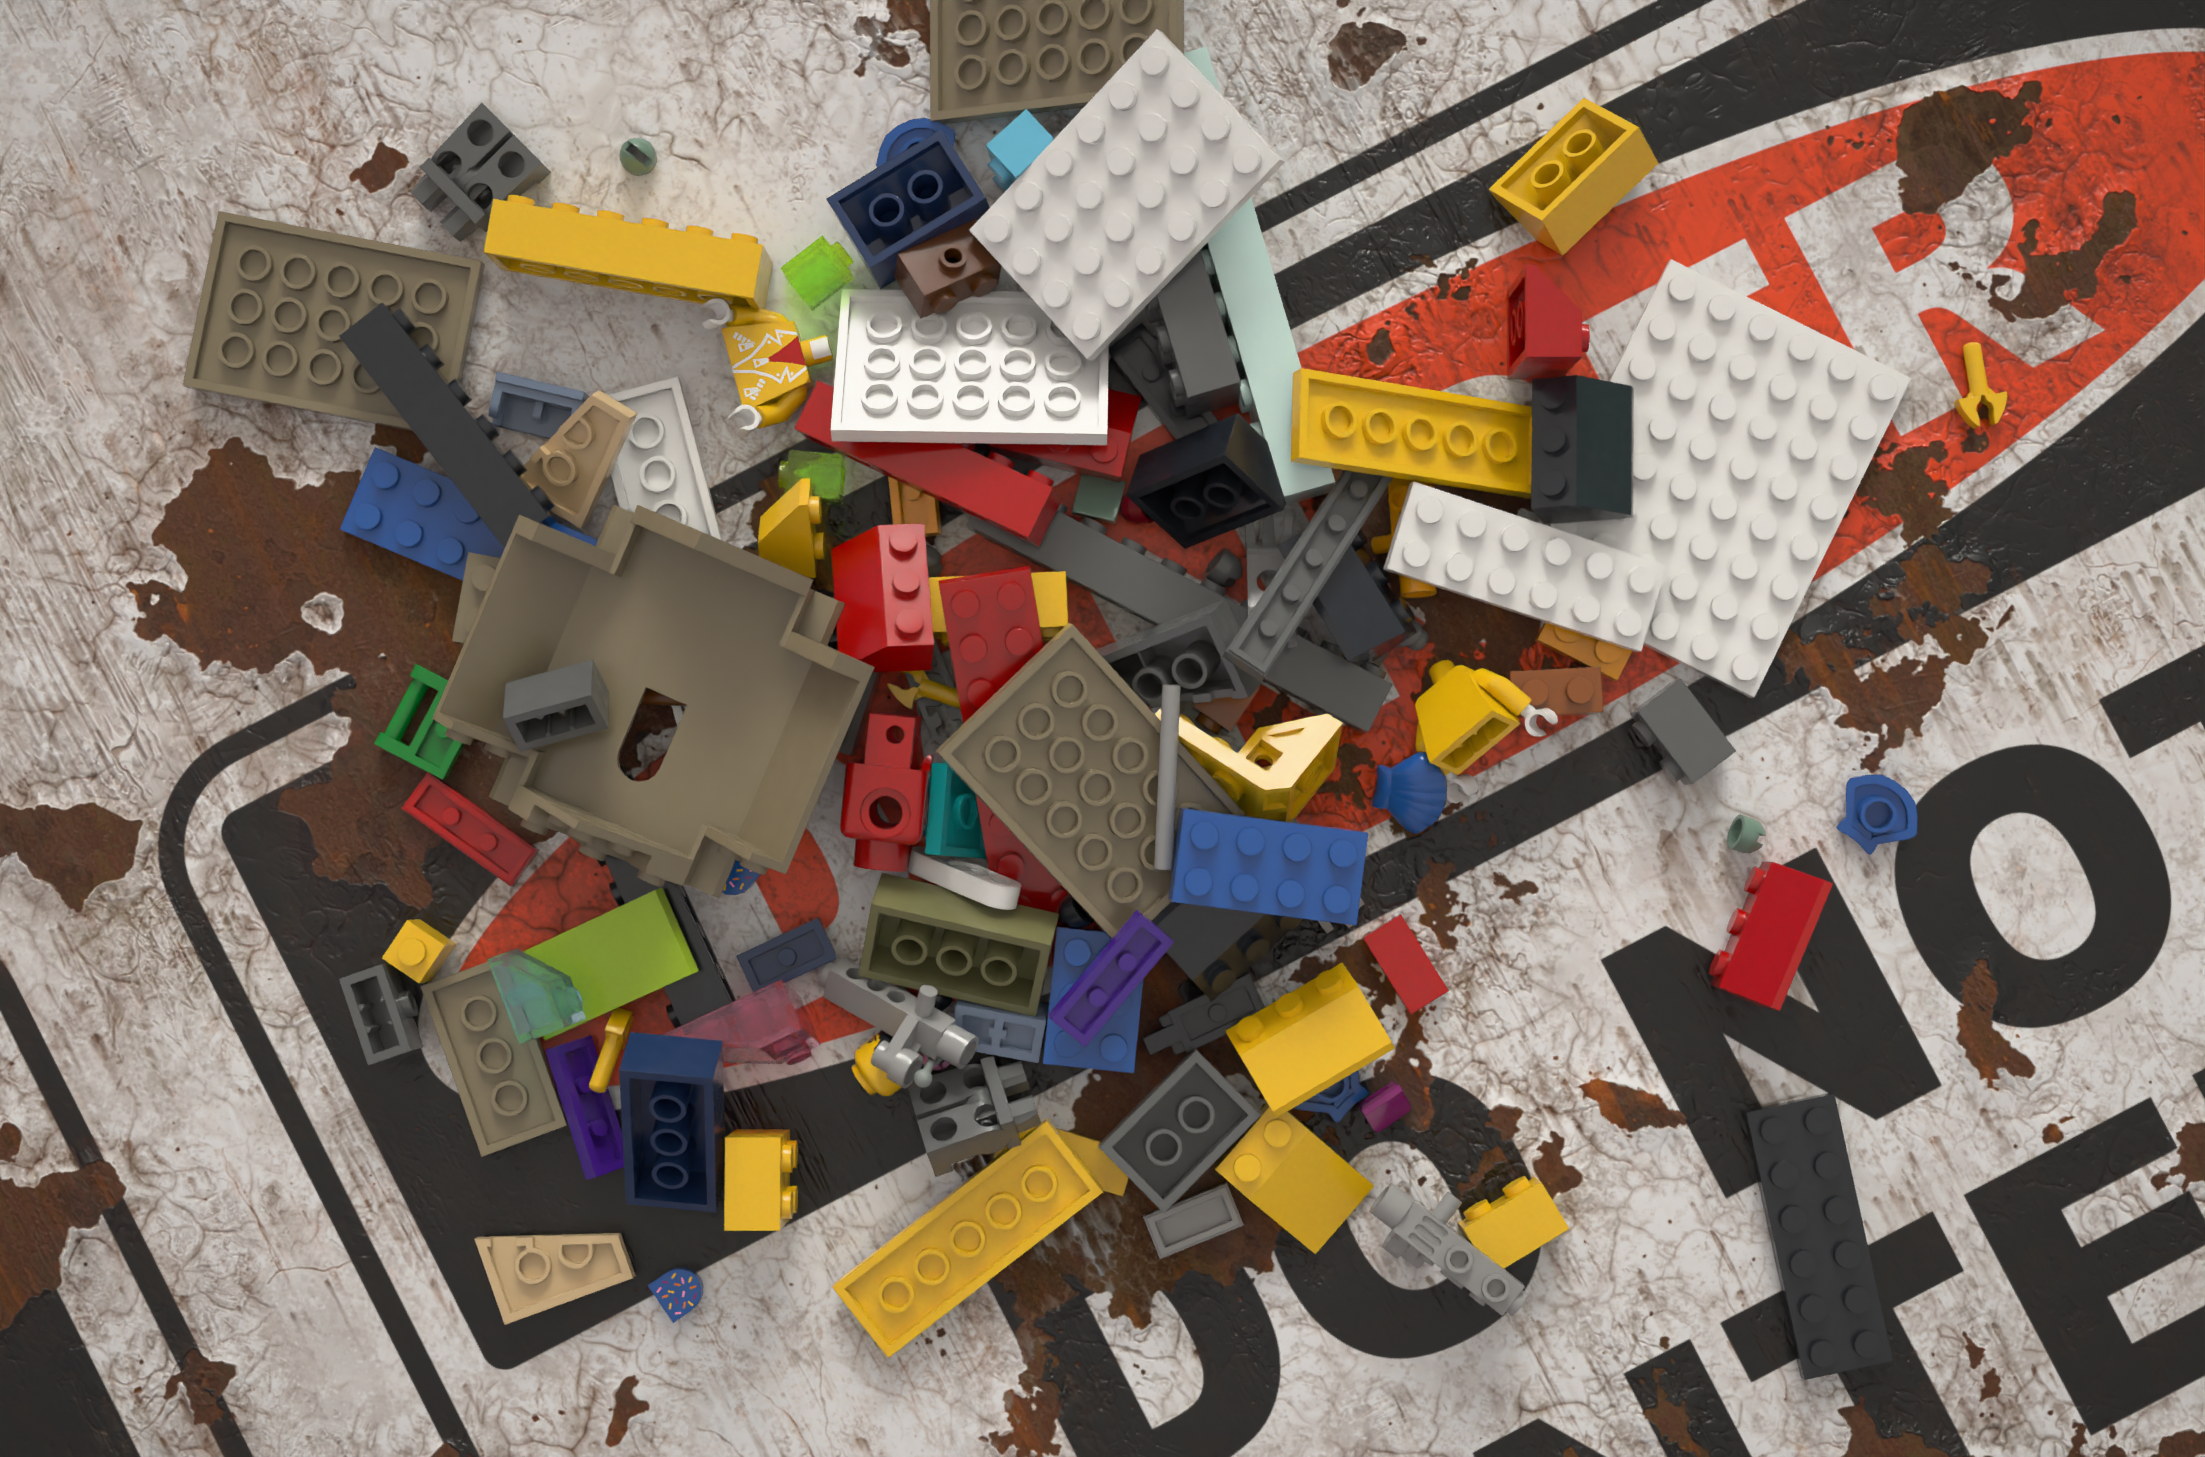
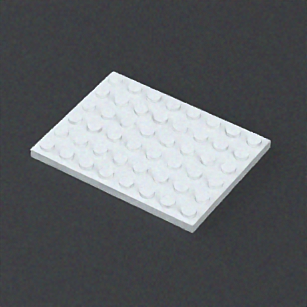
M1670 259L1609 379V382L1629 385L1634 389L1633 518L1544 525L1667 565L1643 645L1749 698H1754L1911 378Z

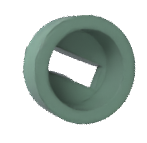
M631 138L621 147L620 161L630 174L643 176L654 169L657 162V154L650 142L643 138ZM632 147H635L647 157L643 164L628 152Z
M1740 814L1733 820L1730 826L1727 846L1742 853L1755 852L1763 846V844L1757 842L1759 836H1766V832L1760 822Z

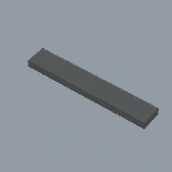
M1343 470L1223 654V658L1262 682L1393 477Z

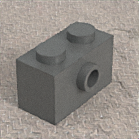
M593 659L506 683L503 720L520 752L608 729L609 691Z
M1682 679L1672 681L1630 713L1636 721L1632 725L1634 732L1647 747L1652 744L1656 747L1663 757L1659 761L1662 769L1675 783L1681 780L1684 785L1694 784L1736 752Z
M384 963L339 979L367 1065L376 1064L424 1047L414 1016L418 1015L415 998L410 990H404L397 968L389 963Z

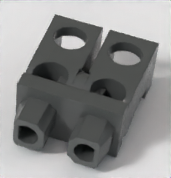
M481 103L438 148L432 158H428L420 166L426 174L418 181L410 193L430 212L448 196L457 206L440 223L461 242L479 227L487 232L493 199L507 201L508 195L521 196L535 182L537 184L541 183L551 171Z
M992 1055L980 1059L981 1064H969L963 1069L955 1068L932 1075V1082L927 1087H919L914 1081L908 1087L926 1153L935 1177L952 1172L951 1164L978 1154L995 1153L1006 1145L1008 1149L1020 1146L1022 1144L1018 1133L1041 1124L1032 1095L1010 1103L1007 1100L1008 1096L1030 1089L1021 1061L997 1067Z

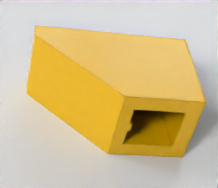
M801 478L760 517L758 551L761 558L805 577L816 578L817 561L825 560L826 547L824 532L816 533L815 523H821L822 506L821 497L812 496L811 478Z

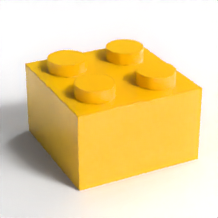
M736 1129L725 1137L724 1231H780L792 1219L793 1213H797L798 1189L797 1186H790V1173H792L793 1168H797L798 1142L797 1140H790V1129Z

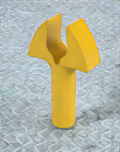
M1971 342L1963 346L1970 391L1965 398L1954 401V405L1962 419L1975 429L1980 426L1979 415L1976 411L1978 403L1981 401V403L1987 406L1989 410L1990 426L1998 423L2007 402V391L1996 394L1988 387L1981 344Z
M899 671L911 674L914 680L920 684L919 687L902 690L900 687L887 684L892 694L911 710H913L914 702L923 697L960 709L957 689L929 680L925 671Z
M617 1008L613 1010L605 1028V1041L589 1082V1088L594 1092L603 1093L607 1089L620 1050H624L634 1018L632 1017V1011Z

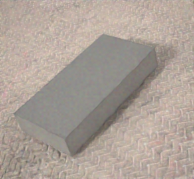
M1227 1182L1175 1202L1165 1213L1157 1209L1143 1215L1160 1259L1244 1225Z

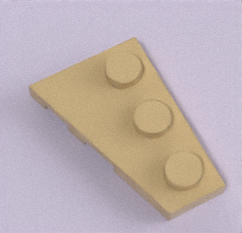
M600 390L595 392L530 457V460L524 465L528 471L522 477L532 489L539 485L555 505L550 511L578 528H583L590 521L638 413Z
M621 1233L488 1236L475 1238L504 1325L627 1281L636 1276Z

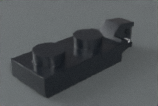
M1246 973L1237 978L1229 989L1223 991L1213 1001L1205 994H1202L1168 1010L1166 1014L1158 1017L1162 1027L1141 1038L1149 1055L1171 1046L1175 1055L1184 1051L1188 1053L1226 1035L1225 1031L1239 1023L1243 1018L1265 1008L1250 974Z

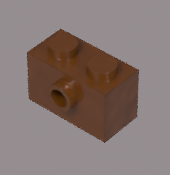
M976 219L897 253L894 278L920 319L933 313H946L955 307L958 302L973 295L975 297L984 296L998 285L1002 266L970 232L971 227L977 222Z

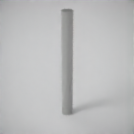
M1162 685L1154 869L1172 870L1180 685Z

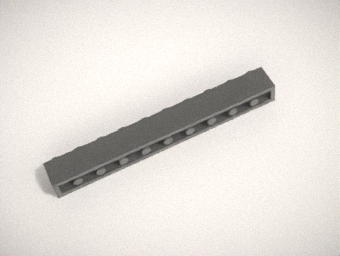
M1061 503L1039 547L973 516H970L966 524L970 531L1050 572L1066 571L1067 581L1154 626L1224 599L1227 600L1239 628L1242 627L1248 617V603L1246 599H1243L1239 605L1224 597L1227 590L1205 578H1203L1201 584H1198L1184 576L1187 569L1167 558H1163L1161 563H1158L1144 556L1147 548L1126 537H1123L1121 543L1105 536L1107 528L1084 516L1081 523L1065 515L1068 508ZM1297 626L1295 630L1297 647L1288 648L1287 644L1285 645L1263 679V682L1324 714L1331 715L1343 724L1363 734L1368 733L1393 685L1384 680L1387 673L1368 662H1362L1360 667L1344 659L1345 656L1340 647L1325 640L1318 646L1305 639L1307 631Z

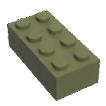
M882 873L871 902L859 976L917 990L923 985H931L937 989L938 995L1036 1017L1059 914L1017 904L1016 909L1012 910L993 908L941 886Z

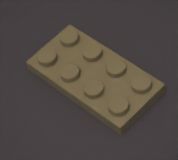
M509 955L501 956L420 986L481 1157L568 1125L556 1083Z

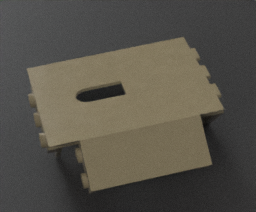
M613 505L598 542L594 546L519 515L432 719L447 727L445 736L467 745H471L473 739L486 742L485 750L505 758L489 797L509 806L508 809L523 818L520 824L522 827L541 835H546L548 829L566 834L581 844L579 852L600 861H604L606 855L625 860L639 869L638 878L650 884L663 887L666 880L681 886H691L706 894L720 898L736 860L740 861V865L744 868L762 875H766L768 868L784 874L787 873L874 667L828 646L845 603L810 589L813 580L692 527L637 505L634 513ZM593 659L609 691L608 729L520 752L503 720L506 683ZM649 688L687 706L660 769L649 780L638 782L631 780L623 773L620 768L619 756L645 692Z

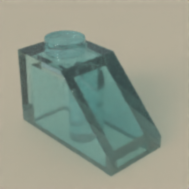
M519 949L487 959L519 1045L586 1019L582 1009V997L574 987L570 976Z

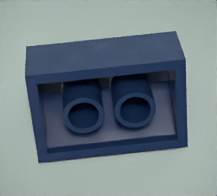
M942 129L826 198L880 290L896 281L894 276L897 253L976 219L978 221L990 208L983 192Z

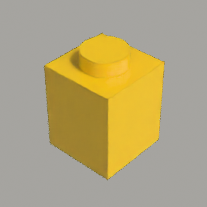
M420 919L407 920L382 959L418 983L430 982L448 958L456 943Z

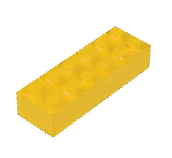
M508 195L507 201L493 199L484 253L501 270L703 304L711 299L720 298L728 305H750L753 308L765 309L773 262L762 244H758V238L754 236L732 233L731 239L713 236V230L688 225L686 231L668 229L669 223L653 218H642L641 224L624 221V215L606 210H598L597 216L580 214V208L558 202L553 203L552 209L535 206V200L519 195Z

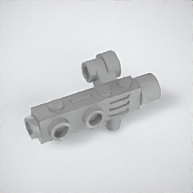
M845 957L838 963L831 961L823 968L818 983L825 988L823 995L825 999L893 1036L890 1043L884 1040L877 1046L872 1055L871 1064L886 1072L887 1078L897 1085L907 1088L913 1083L915 1073L921 1069L923 1064V1056L919 1054L920 1052L934 1060L939 1057L959 1069H963L975 1054L979 1038L956 1025V1019L934 1007L938 993L935 987L931 985L921 986L917 998L902 986H895L891 983L859 976L860 965Z
M1390 1183L1381 1192L1369 1211L1392 1229L1385 1239L1382 1248L1395 1258L1403 1257L1417 1269L1424 1262L1430 1266L1436 1264L1442 1269L1440 1273L1460 1289L1466 1287L1471 1291L1469 1296L1482 1306L1485 1304L1489 1305L1502 1316L1505 1312L1513 1316L1527 1299L1528 1294L1523 1291L1525 1286L1446 1224L1462 1202L1447 1191L1434 1210L1430 1212L1393 1183Z

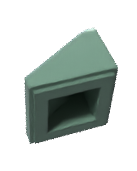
M1082 474L1072 515L1082 518L1085 516L1095 521L1116 525L1126 482L1121 481L1119 483Z

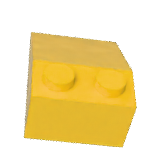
M1266 1102L1259 1110L1261 1116L1213 1165L1215 1170L1244 1196L1316 1254L1373 1189L1374 1185L1290 1111L1276 1118Z

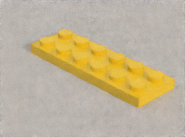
M1300 368L1293 373L1291 462L1531 499L1532 406Z
M1048 1118L1020 1138L1022 1145L1010 1149L1007 1148L833 1284L832 1288L888 1358L1103 1193L1102 1186Z

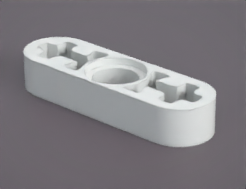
M926 846L912 847L907 868L911 874L984 905L1005 910L1016 909L1021 890L1019 882L960 857L925 854Z

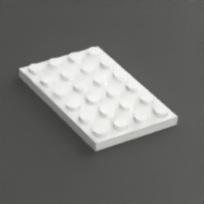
M1156 29L1019 178L971 227L970 232L1086 359L1094 360L1285 161L1167 36Z
M842 289L831 419L832 441L1107 445L1109 345L1094 360L1086 359L1026 292L991 291L981 297L973 295L958 302L955 307L946 313H933L920 319L903 290Z

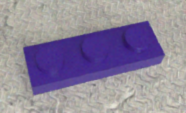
M1136 910L1048 1014L1049 1018L1086 1047L1172 946L1174 940L1141 912Z
M589 1035L546 1049L547 1058L585 1179L596 1178L623 1168L622 1131L608 1087L603 1093L594 1092L589 1088V1082L598 1060L592 1036Z

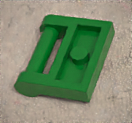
M415 664L409 675L413 679L385 733L380 731L374 744L442 780H447L465 746L464 743L445 736L447 727L432 719L448 679L419 664ZM430 686L436 689L438 693L409 746L402 742L401 739Z

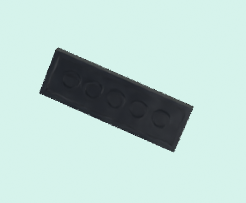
M1825 1093L1742 1111L1800 1377L1807 1380L1892 1362V1353L1835 1094Z

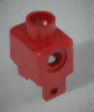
M877 711V714L869 713L865 759L854 758L846 762L840 831L845 837L856 839L853 866L879 871L906 872L910 845L918 843L925 836L924 832L928 822L930 800L929 784L932 776L934 754L927 755L922 765H917L922 716ZM896 726H899L904 731L902 741L898 740L894 735ZM882 796L892 797L899 802L902 808V817L899 823H888L880 817L877 805Z

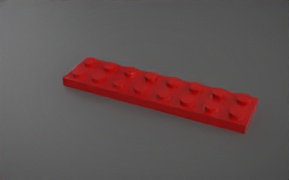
M1030 566L939 580L963 724L1043 648ZM976 796L988 869L1021 884L1017 904L1058 913L1060 902L1069 894Z

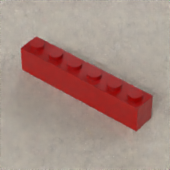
M817 381L794 427L808 440L1039 547L1063 499L1052 488L1054 484L1052 479L1034 470H1029L1027 476L1013 470L1015 463L1002 455L991 451L987 458L974 452L973 450L976 445L973 443L832 441L831 419L834 385L832 387L824 382Z

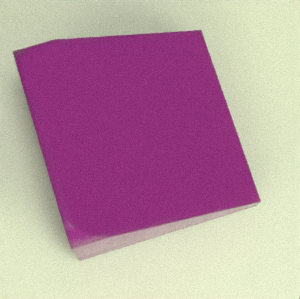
M1391 1081L1360 1102L1358 1108L1373 1131L1377 1133L1411 1110V1104L1401 1087L1396 1082Z

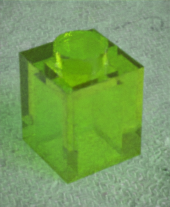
M823 235L780 268L785 278L811 311L815 310L854 279L848 266L854 263L849 254L838 241L830 245Z
M789 450L788 461H781L779 488H785L786 493L801 478H811L812 496H820L821 503L843 505L847 460L840 454Z

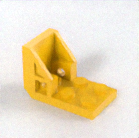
M1160 708V709L1158 710V712L1155 714V715L1159 718L1160 721H1161V708ZM1179 714L1178 741L1247 816L1292 822L1335 769L1343 723L1329 714H1323L1260 727L1241 750L1236 753L1225 740L1209 736L1198 729L1187 716ZM1265 759L1271 763V766L1260 767L1255 762Z

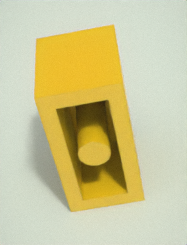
M1522 1176L1512 1181L1502 1189L1505 1194L1504 1196L1490 1204L1485 1199L1472 1205L1464 1211L1466 1219L1458 1223L1468 1241L1502 1268L1508 1267L1569 1230L1568 1225L1544 1185L1536 1177L1528 1181L1526 1176Z

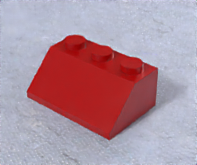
M1525 265L1507 291V379H1539L1565 376L1582 358V352H1588L1590 342L1589 325L1582 324V311L1536 265Z
M1108 389L1107 445L989 444L990 451L1011 458L1120 483L1141 397Z
M924 524L877 525L832 548L834 599L845 603L836 625L838 651L873 666V672L931 670L934 638Z
M1762 862L1759 868L1754 866L1745 882L1744 891L1748 892V896L1743 908H1736L1729 920L1726 932L1731 934L1725 951L1719 949L1711 963L1709 974L1714 977L1710 985L1757 1006L1780 1011L1833 883L1775 862Z

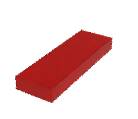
M427 772L402 807L408 814L511 887L517 883L540 851L446 782Z

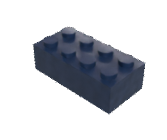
M630 1032L619 1068L626 1204L717 1213L725 1180L723 1041Z

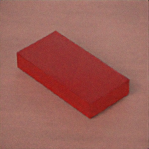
M1401 914L1362 937L1410 1015L1449 991Z

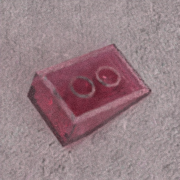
M782 979L663 1034L667 1036L723 1041V1063L782 1064L786 1062L787 1065H793L809 1058L812 1055L811 1050L821 1045L801 997Z

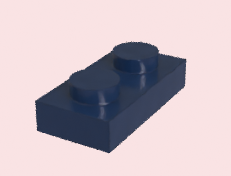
M820 917L736 957L756 997L837 959L838 955Z

